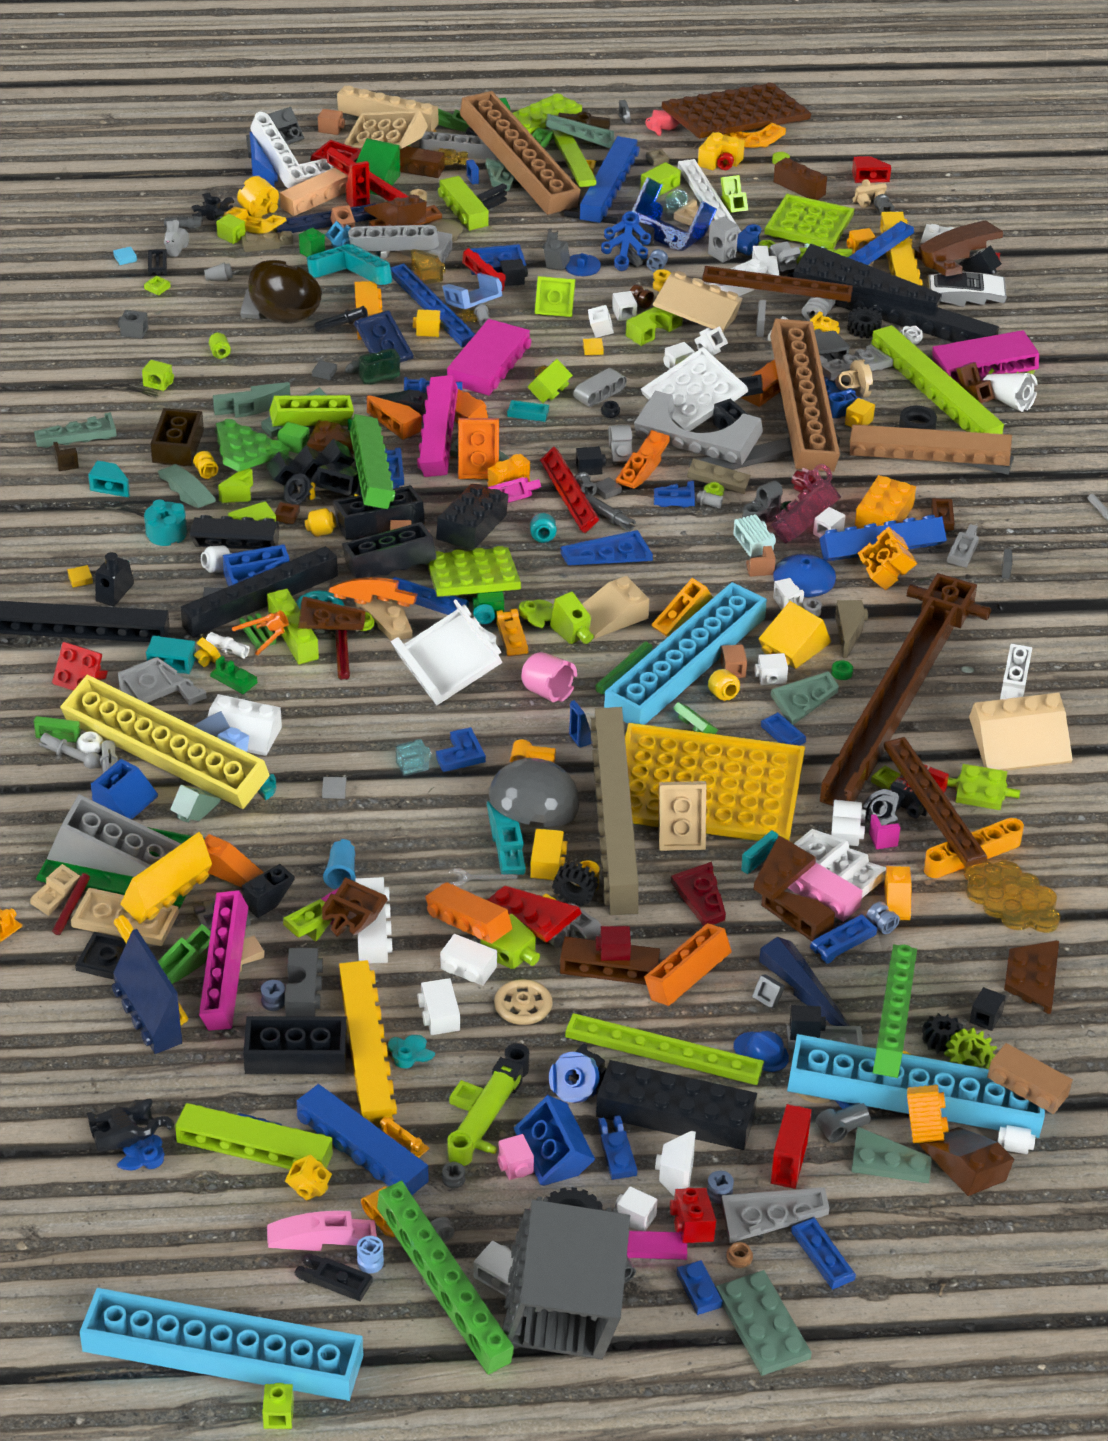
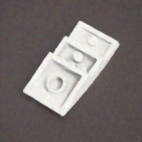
M811 829L794 843L815 856L816 863L863 890L862 898L885 879L886 867L870 863L868 854L850 849L848 840Z

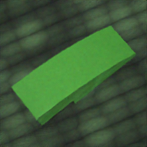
M203 924L187 940L181 937L158 961L171 984L186 977L207 961L211 931Z

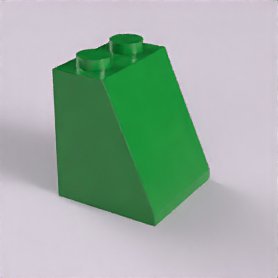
M367 138L356 163L368 161L369 171L393 186L400 177V145ZM370 190V194L377 195L376 193Z

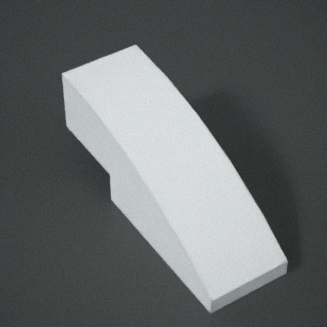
M753 246L752 259L756 258L767 266V274L779 275L777 257L769 256L768 246Z

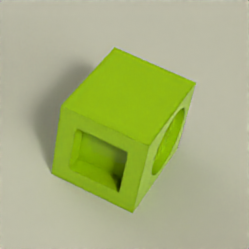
M150 360L142 369L143 386L165 391L174 380L172 365Z

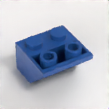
M123 759L117 761L91 783L92 799L94 802L131 820L158 797V793L141 770Z

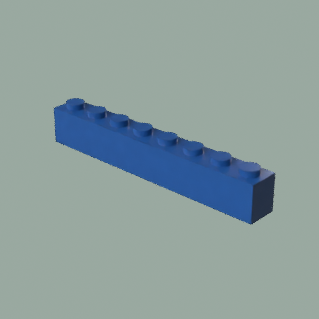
M617 136L595 176L596 185L589 187L580 203V220L601 223L603 216H607L608 208H611L613 199H616L617 191H620L622 182H625L626 174H629L631 165H634L635 157L639 155L640 148L637 146V139Z

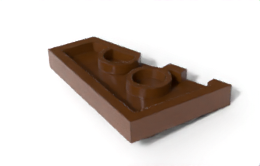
M303 596L298 628L363 630L366 611Z

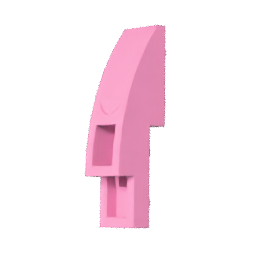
M351 1211L305 1213L284 1218L267 1225L268 1248L321 1251L322 1244L357 1246L358 1241L365 1236L377 1237L375 1220L352 1219Z

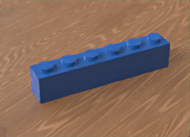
M928 515L922 517L923 520L908 518L904 519L902 523H896L894 520L885 522L882 526H877L876 523L865 525L862 529L852 526L845 528V531L837 532V529L828 530L819 538L822 556L827 562L859 557L858 552L869 543L872 545L878 541L876 537L888 527L904 539L909 548L908 550L941 545L947 541L943 518H935V515Z
M319 1083L296 1100L297 1117L300 1122L310 1126L317 1134L332 1137V1144H334L338 1151L346 1153L358 1166H363L375 1179L383 1181L388 1186L403 1181L411 1195L429 1182L428 1165Z

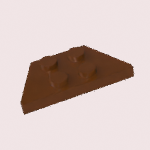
M1055 940L1011 948L1008 955L1004 990L1012 995L1019 996L1029 1004L1034 1001L1043 1006V1012L1051 1014L1059 941Z

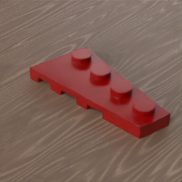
M503 886L487 899L507 909L509 915L513 914L535 936L546 943L582 914L578 906L509 886Z

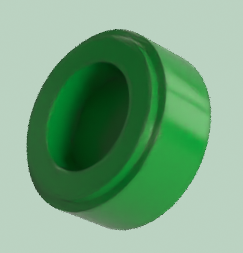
M844 660L836 661L832 664L831 674L838 680H848L853 675V665Z

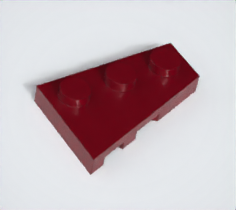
M712 861L671 875L670 883L703 926L707 923L715 925L725 921L726 912L721 894L718 891Z

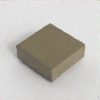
M662 149L646 152V159L653 166L661 165L665 162L669 163V157Z

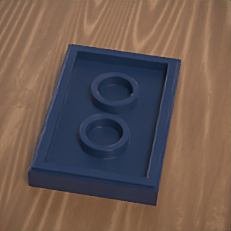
M389 310L355 320L354 325L378 369L413 359L414 355Z

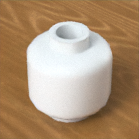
M209 546L201 554L202 567L209 573H223V555L232 553L226 546Z

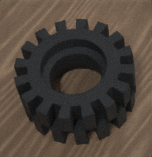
M858 307L857 310L853 309L852 312H849L847 330L850 334L854 333L855 337L858 335L860 338L866 336L867 339L870 336L873 337V331L881 329L882 316L877 310L873 311V308L867 309V307H863L861 309Z
M568 862L559 868L552 884L553 892L559 894L558 898L560 900L564 898V903L568 904L570 901L575 905L578 903L579 906H583L584 903L587 905L592 900L598 887V878L594 877V871L589 872L590 868L587 866L582 868L583 864L578 863V866L575 865V862H571L570 865Z

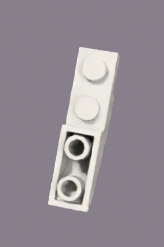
M1016 644L1010 645L1000 699L1024 696L1032 647Z

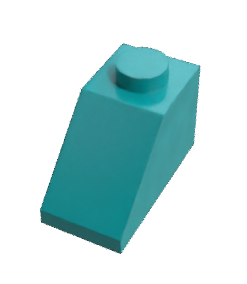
M97 460L88 474L90 491L129 497L128 478L118 465Z

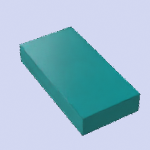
M511 400L507 417L546 422L549 405Z
M771 830L743 853L741 871L749 874L767 859L778 838V833Z

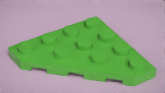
M225 419L222 422L216 423L215 434H217V442L220 445V454L223 456V464L236 471H242L269 462L278 452L286 456L289 455L290 447L283 445L281 441L272 440L266 434L257 433L248 426L239 425L233 419Z

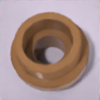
M736 1242L728 1248L726 1259L730 1265L744 1268L751 1264L753 1253L747 1244Z

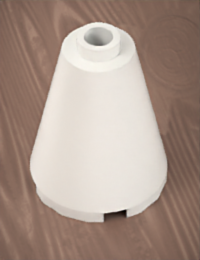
M1031 373L988 374L983 378V380L991 381L995 399L1018 411L1024 412L1023 410L1030 409L1034 403L1037 392H1034V385L1037 386V380Z

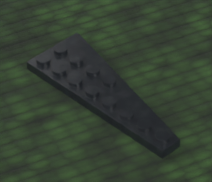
M814 244L808 246L793 273L794 278L852 285V291L935 310L942 298V294Z

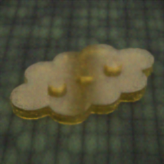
M987 860L984 863L964 868V876L969 881L966 890L967 897L977 904H983L984 911L992 917L1001 918L1002 923L1006 927L1013 930H1024L1032 927L1043 933L1052 932L1058 928L1060 915L1055 909L1057 895L1052 889L1040 886L1039 879L1035 875L1022 873L1021 868L1016 863L1006 860L994 864Z

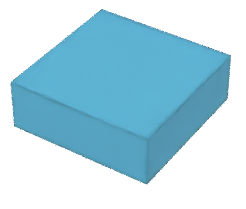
M131 247L113 250L114 257L119 265L137 261V256Z

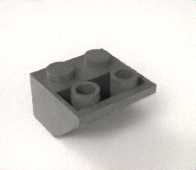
M292 107L268 114L287 145L305 139Z

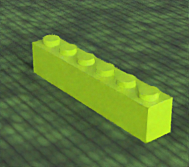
M186 1103L175 1125L177 1143L286 1169H291L294 1161L310 1154L327 1169L333 1155L332 1137L303 1131L298 1128L277 1125L273 1122L260 1121L251 1117H243L226 1111L205 1108L201 1105Z

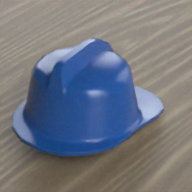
M747 1032L739 1035L734 1041L733 1048L736 1054L763 1060L764 1071H780L789 1062V1054L784 1047L782 1038L774 1032Z

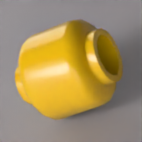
M327 508L309 512L308 519L305 520L306 530L308 532L311 531L315 537L331 534L337 526L333 511L330 512Z
M719 669L710 676L708 688L718 699L728 701L738 694L740 682L730 671Z

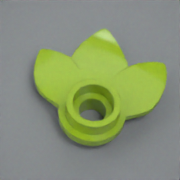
M541 599L522 601L519 604V614L532 625L543 628L545 621H551L553 604Z

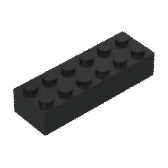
M610 1060L597 1095L596 1117L614 1120V1116L620 1115L622 1123L678 1136L694 1131L696 1132V1140L745 1150L756 1113L758 1093Z

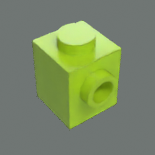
M227 214L216 221L217 237L235 244L241 240V236H246L244 220Z
M265 1384L262 1412L264 1429H292L293 1384Z

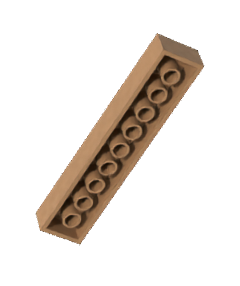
M493 91L462 97L460 116L547 215L578 207L581 191L579 187Z
M775 319L770 338L795 468L803 469L804 467L809 470L834 472L840 452L813 322Z

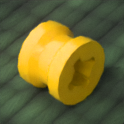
M664 269L656 270L653 273V279L655 280L653 281V289L660 292L671 272Z

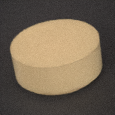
M414 189L409 193V195H418L421 199L427 201V192L422 189Z

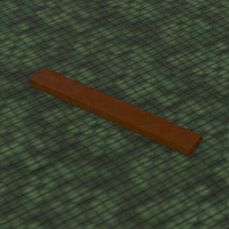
M705 266L702 280L708 283L847 302L851 301L853 289L852 285Z
M901 737L884 742V749L965 868L986 862V853L907 739Z

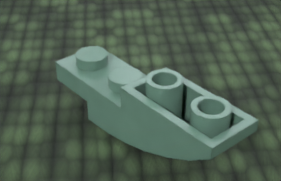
M290 383L251 386V391L213 395L214 415L234 414L235 418L269 411L274 396H290Z

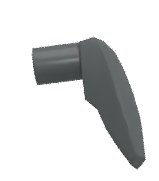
M373 359L352 361L346 366L345 372H358L366 365L372 363Z

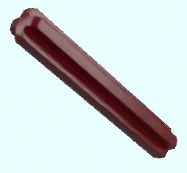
M335 629L338 678L340 680H347L350 677L347 630Z

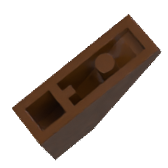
M785 891L773 901L762 895V907L812 942L833 929L835 912L816 899Z

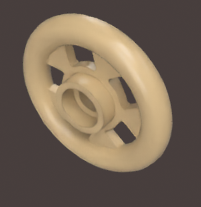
M527 979L514 980L504 984L496 992L494 998L495 1010L499 1016L516 1025H530L543 1020L550 1013L553 1004L551 994L546 987L536 981ZM518 989H528V992H525V991L517 992V990H518ZM539 994L542 1000L535 1001L534 996ZM506 995L512 996L511 1002L504 1001ZM534 1007L538 1010L533 1014H530L528 1012L532 1010ZM512 1008H514V1009H515L516 1011H518L519 1013H518V1014H514V1013L510 1012V1010H511Z

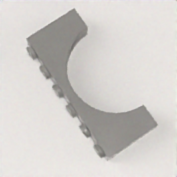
M656 390L634 422L637 437L646 439L651 430L669 435L670 441L668 445L740 465H743L763 433L761 418L744 413L732 425L719 431L694 433L684 430L671 419L675 410L673 395Z

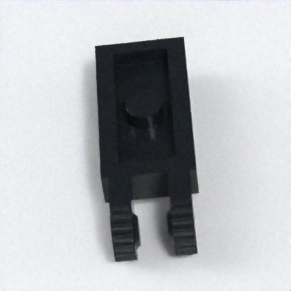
M310 1253L305 1254L302 1260L307 1267L298 1266L294 1272L299 1279L307 1283L312 1282L360 1302L373 1282V1276L368 1273Z

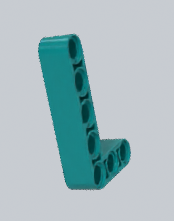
M353 244L342 245L306 258L308 271L314 278L348 269L378 285L392 282L391 268L388 261Z

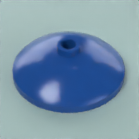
M795 554L777 563L773 578L774 581L791 578L799 590L804 591V597H816L829 592L833 588L836 581V573L827 561L818 556Z

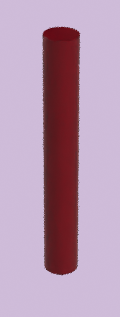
M81 874L52 930L54 934L61 935L90 880L88 874Z

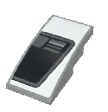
M962 272V274L944 276L941 273L931 274L927 278L928 289L942 294L941 302L964 307L966 301L984 305L986 299L1005 303L1007 298L1005 277Z

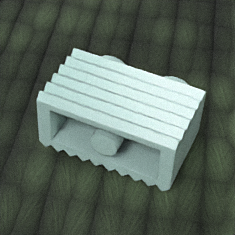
M756 514L734 520L733 534L750 558L763 555V546H772L774 550L776 543L775 535L767 530L765 521H761Z

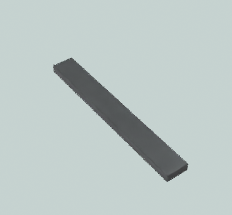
M836 433L837 442L840 444V437ZM790 437L755 445L743 465L712 457L698 460L735 470L791 456L793 453Z

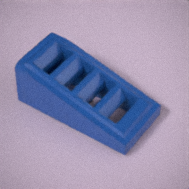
M573 700L570 703L569 735L577 746L581 748L591 744V730L584 711Z

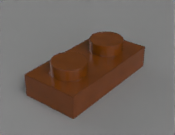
M932 498V515H935V518H943L945 530H954L955 522L952 499Z

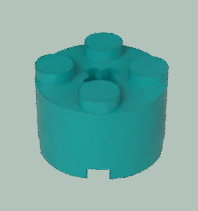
M158 499L144 513L146 535L153 544L170 546L171 543H180L186 538L188 532L183 504L165 502Z

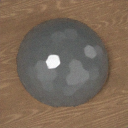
M524 758L509 763L499 770L489 787V802L498 812L512 820L528 825L530 821L544 823V827L565 825L575 819L579 809L578 790L570 775L557 764L540 758Z

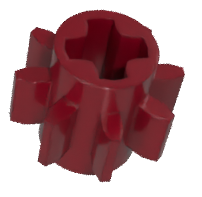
M804 467L802 471L797 470L793 474L791 481L795 485L793 489L803 494L806 493V490L812 491L817 482L816 477H813L815 473Z

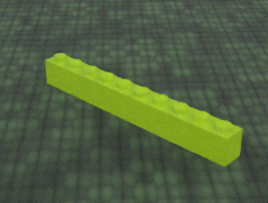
M890 325L873 331L871 345L892 358L893 367L966 432L1003 434L1004 423L894 326Z

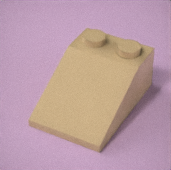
M628 576L608 582L582 604L591 616L589 631L594 635V639L646 620L649 616V598Z

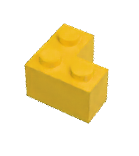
M713 132L699 147V167L714 171L718 166L717 160L719 156L724 152L732 154L734 157L732 166L737 167L744 157L745 141L737 137H729Z

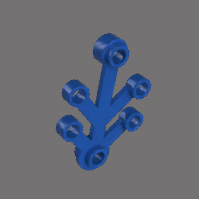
M633 211L626 212L622 216L621 222L604 230V237L610 241L601 244L602 253L610 254L613 247L622 243L620 255H617L614 259V266L618 271H625L629 267V258L627 257L629 244L634 247L641 259L648 257V249L641 244L648 245L651 242V235L645 232L639 225V216ZM625 228L624 233L615 237L616 232ZM632 230H634L640 236L641 244L632 235Z

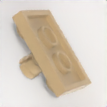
M706 781L659 782V851L706 850Z

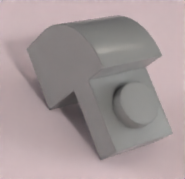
M787 241L771 245L768 249L769 256L777 257L779 273L796 268V259L801 254L799 247L790 248Z
M610 425L608 437L609 448H611L612 464L627 463L632 455L630 425Z

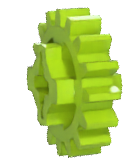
M964 1028L950 1037L951 1040L946 1043L949 1049L944 1052V1055L950 1057V1060L947 1062L989 1069L991 1060L995 1057L993 1051L997 1047L990 1046L989 1043L992 1038H983V1031L976 1034L975 1028H971L969 1031Z

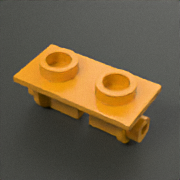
M384 1117L380 1121L381 1130L418 1158L429 1150V1147L422 1142V1139L414 1137L394 1122L392 1117Z

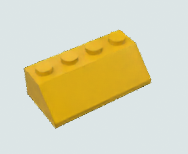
M200 832L196 833L132 878L120 905L139 924L146 919L152 920L155 918L160 909L163 907L169 908L178 896L187 895L196 883L200 885L209 877L208 871L212 862L202 834Z

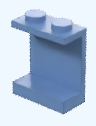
M478 273L479 289L468 292V289L451 284L444 285L443 291L446 304L467 309L502 296V283L497 277Z

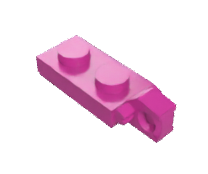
M522 477L487 488L498 489L501 492L507 493L508 503L532 496L531 491L539 489L541 483L539 479L528 482L527 478Z

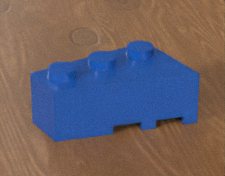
M285 544L223 555V570L227 585L231 586L289 562Z

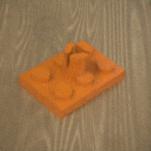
M459 418L458 479H487V468L499 462V418Z

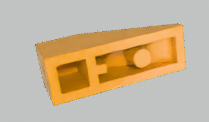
M691 578L651 626L666 637H669L712 600L713 596L706 586Z

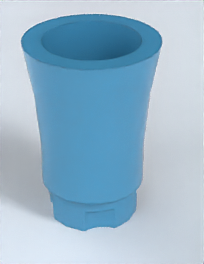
M346 839L333 843L328 864L323 874L325 884L335 890L340 887L345 877L352 881L356 879L355 847L351 844V841Z

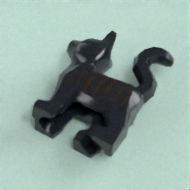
M152 1099L134 1100L128 1107L113 1108L97 1115L93 1112L86 1113L98 1152L131 1147L139 1140L152 1136L159 1127H167L169 1130L173 1129L174 1121L168 1116H160L154 1119L150 1108L152 1106ZM137 1124H138V1125H146L147 1127H145V1128L138 1127Z

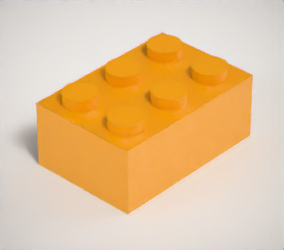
M878 475L856 508L855 526H857V529H862L865 525L876 523L877 526H882L885 522L894 520L896 523H902L914 506L916 486Z

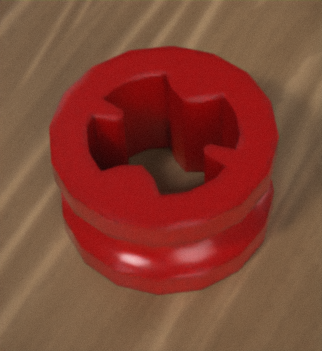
M727 152L722 153L717 160V165L722 170L731 169L734 163V157Z

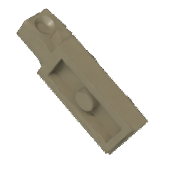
M291 231L268 232L259 235L249 234L241 236V242L245 252L280 249L282 245L293 244V235Z

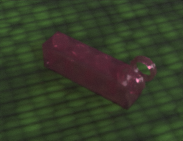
M819 464L814 470L806 472L804 474V483L810 490L806 489L797 496L799 500L794 499L786 506L787 510L783 509L775 515L776 520L771 526L785 544L797 538L814 522L815 517L841 498L830 482L832 473L826 465ZM819 468L826 472L827 480L821 478L818 473ZM809 474L813 475L817 481L811 484L808 478Z

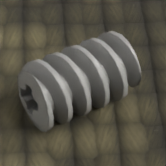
M811 297L802 308V315L808 321L819 311L823 312V316L826 317L834 306L835 300Z

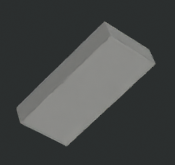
M766 300L758 302L757 337L764 336Z

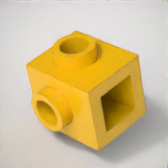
M310 1154L294 1161L285 1182L307 1201L316 1196L320 1197L327 1191L332 1173Z

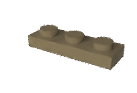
M694 458L687 473V478L708 484L717 482L725 489L745 494L751 477L749 474Z

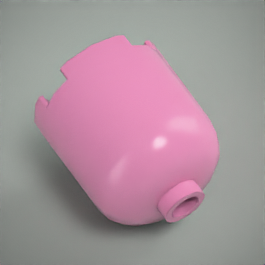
M539 652L531 655L524 663L521 678L524 686L529 691L551 702H563L574 689L572 682L573 677H577V669L569 661Z

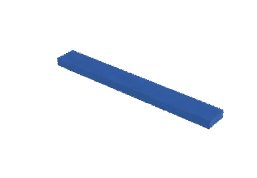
M404 263L390 267L392 278L424 310H439L440 326L461 347L466 346L475 333Z

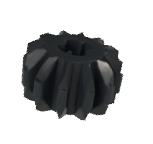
M938 1013L935 1017L929 1016L927 1022H924L922 1027L923 1043L927 1044L928 1050L935 1049L937 1054L940 1051L946 1052L949 1049L946 1043L951 1040L950 1037L963 1029V1024L958 1022V1018H950L949 1014L941 1016Z

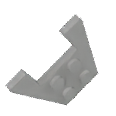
M158 657L118 672L120 691L145 703L175 691L180 692L188 705L207 698L204 689L195 687L191 680L188 678L184 679L178 675L174 668Z

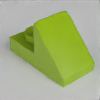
M248 468L238 471L218 485L219 501L222 503L251 501L250 487L253 486L252 469Z
M319 899L284 917L283 925L296 937L299 938L307 934L316 942L332 920H322V907L325 902Z

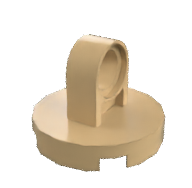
M864 359L854 360L849 371L842 372L836 377V386L843 391L853 389L857 397H869L872 392L868 391L869 385H873L869 364L865 365ZM842 376H845L849 379L848 386L842 384Z

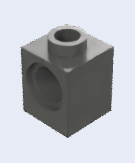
M125 310L118 319L121 336L143 339L149 329L147 313Z

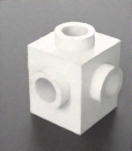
M720 326L713 330L707 328L699 332L700 337L694 339L698 350L704 347L711 355L721 352L720 347L728 344Z

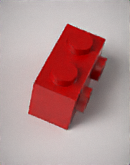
M692 1187L675 1189L674 1200H670V1214L675 1216V1231L680 1232L682 1243L714 1242L716 1218L707 1189Z

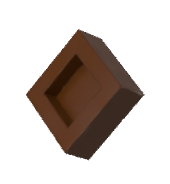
M280 502L275 511L276 521L294 524L300 513V505Z

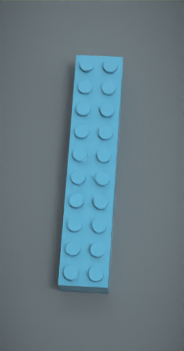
M731 582L605 691L604 708L622 707L624 722L647 724L721 658V646L736 645L765 619L767 599Z
M797 1034L788 1092L853 1104L864 1103L869 1107L909 1114L907 1088L936 1084L938 1085L939 1093L944 1092L946 1108H941L942 1117H947L948 1121L998 1131L1000 1126L1006 1127L1007 1125L1031 1129L1032 1135H1036V1138L1040 1137L1045 1109L987 1078L989 1069L902 1054L898 1078L873 1073L876 1048Z
M101 1288L96 1289L80 1329L82 1352L260 1385L275 1383L293 1384V1391L350 1401L363 1359V1336Z

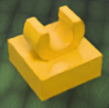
M202 637L196 643L200 650L194 654V657L199 660L198 663L203 667H206L210 661L216 664V660L221 657L219 651Z

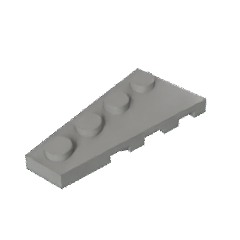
M870 344L866 346L864 351L863 349H858L854 355L846 354L842 360L834 359L822 364L823 375L829 378V380H835L839 374L850 370L851 363L854 360L864 359V364H869L871 371L892 367L893 359Z
M825 1187L722 1195L721 1197L729 1244L795 1225L813 1217L816 1219L829 1215V1204Z

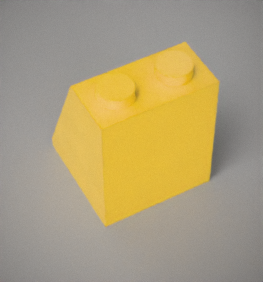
M791 601L788 602L759 637L761 650L765 654L784 653L787 665L795 669L831 643L824 621Z

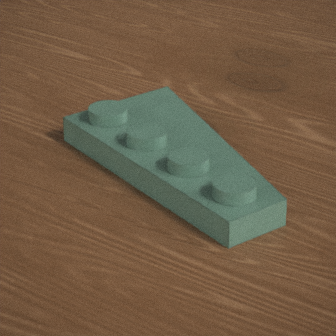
M111 412L105 413V417L99 419L96 416L87 418L88 421L78 423L77 421L69 422L64 428L57 425L34 431L37 447L48 448L53 445V442L69 445L72 442H90L94 439L107 440L111 437H116V428Z

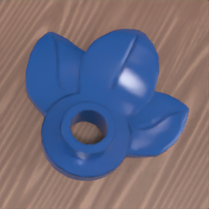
M153 1134L144 1140H139L131 1147L123 1148L126 1156L117 1164V1167L123 1170H136L142 1166H145L147 1169H155L162 1165L165 1153L161 1147L163 1142L160 1136Z

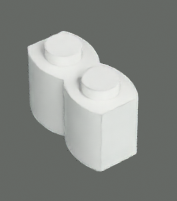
M834 800L831 835L848 840L851 846H858L859 839L864 840L865 826H861V823H865L866 810L862 809V802Z

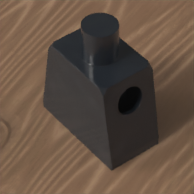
M114 552L105 555V562L98 568L95 574L96 602L115 607L133 586L134 579L128 560L119 558Z

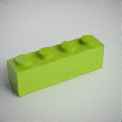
M460 176L439 180V197L445 201L447 207H450L454 215L460 219L462 225H465L469 231L488 226V209Z
M350 395L274 396L269 412L273 426H284L287 422L301 426H316L318 420L348 426V419L352 418L354 409Z
M288 589L268 593V614H274L281 610L287 616L289 624L284 627L285 633L281 634L298 665L318 660V639L312 629L298 628L300 609Z

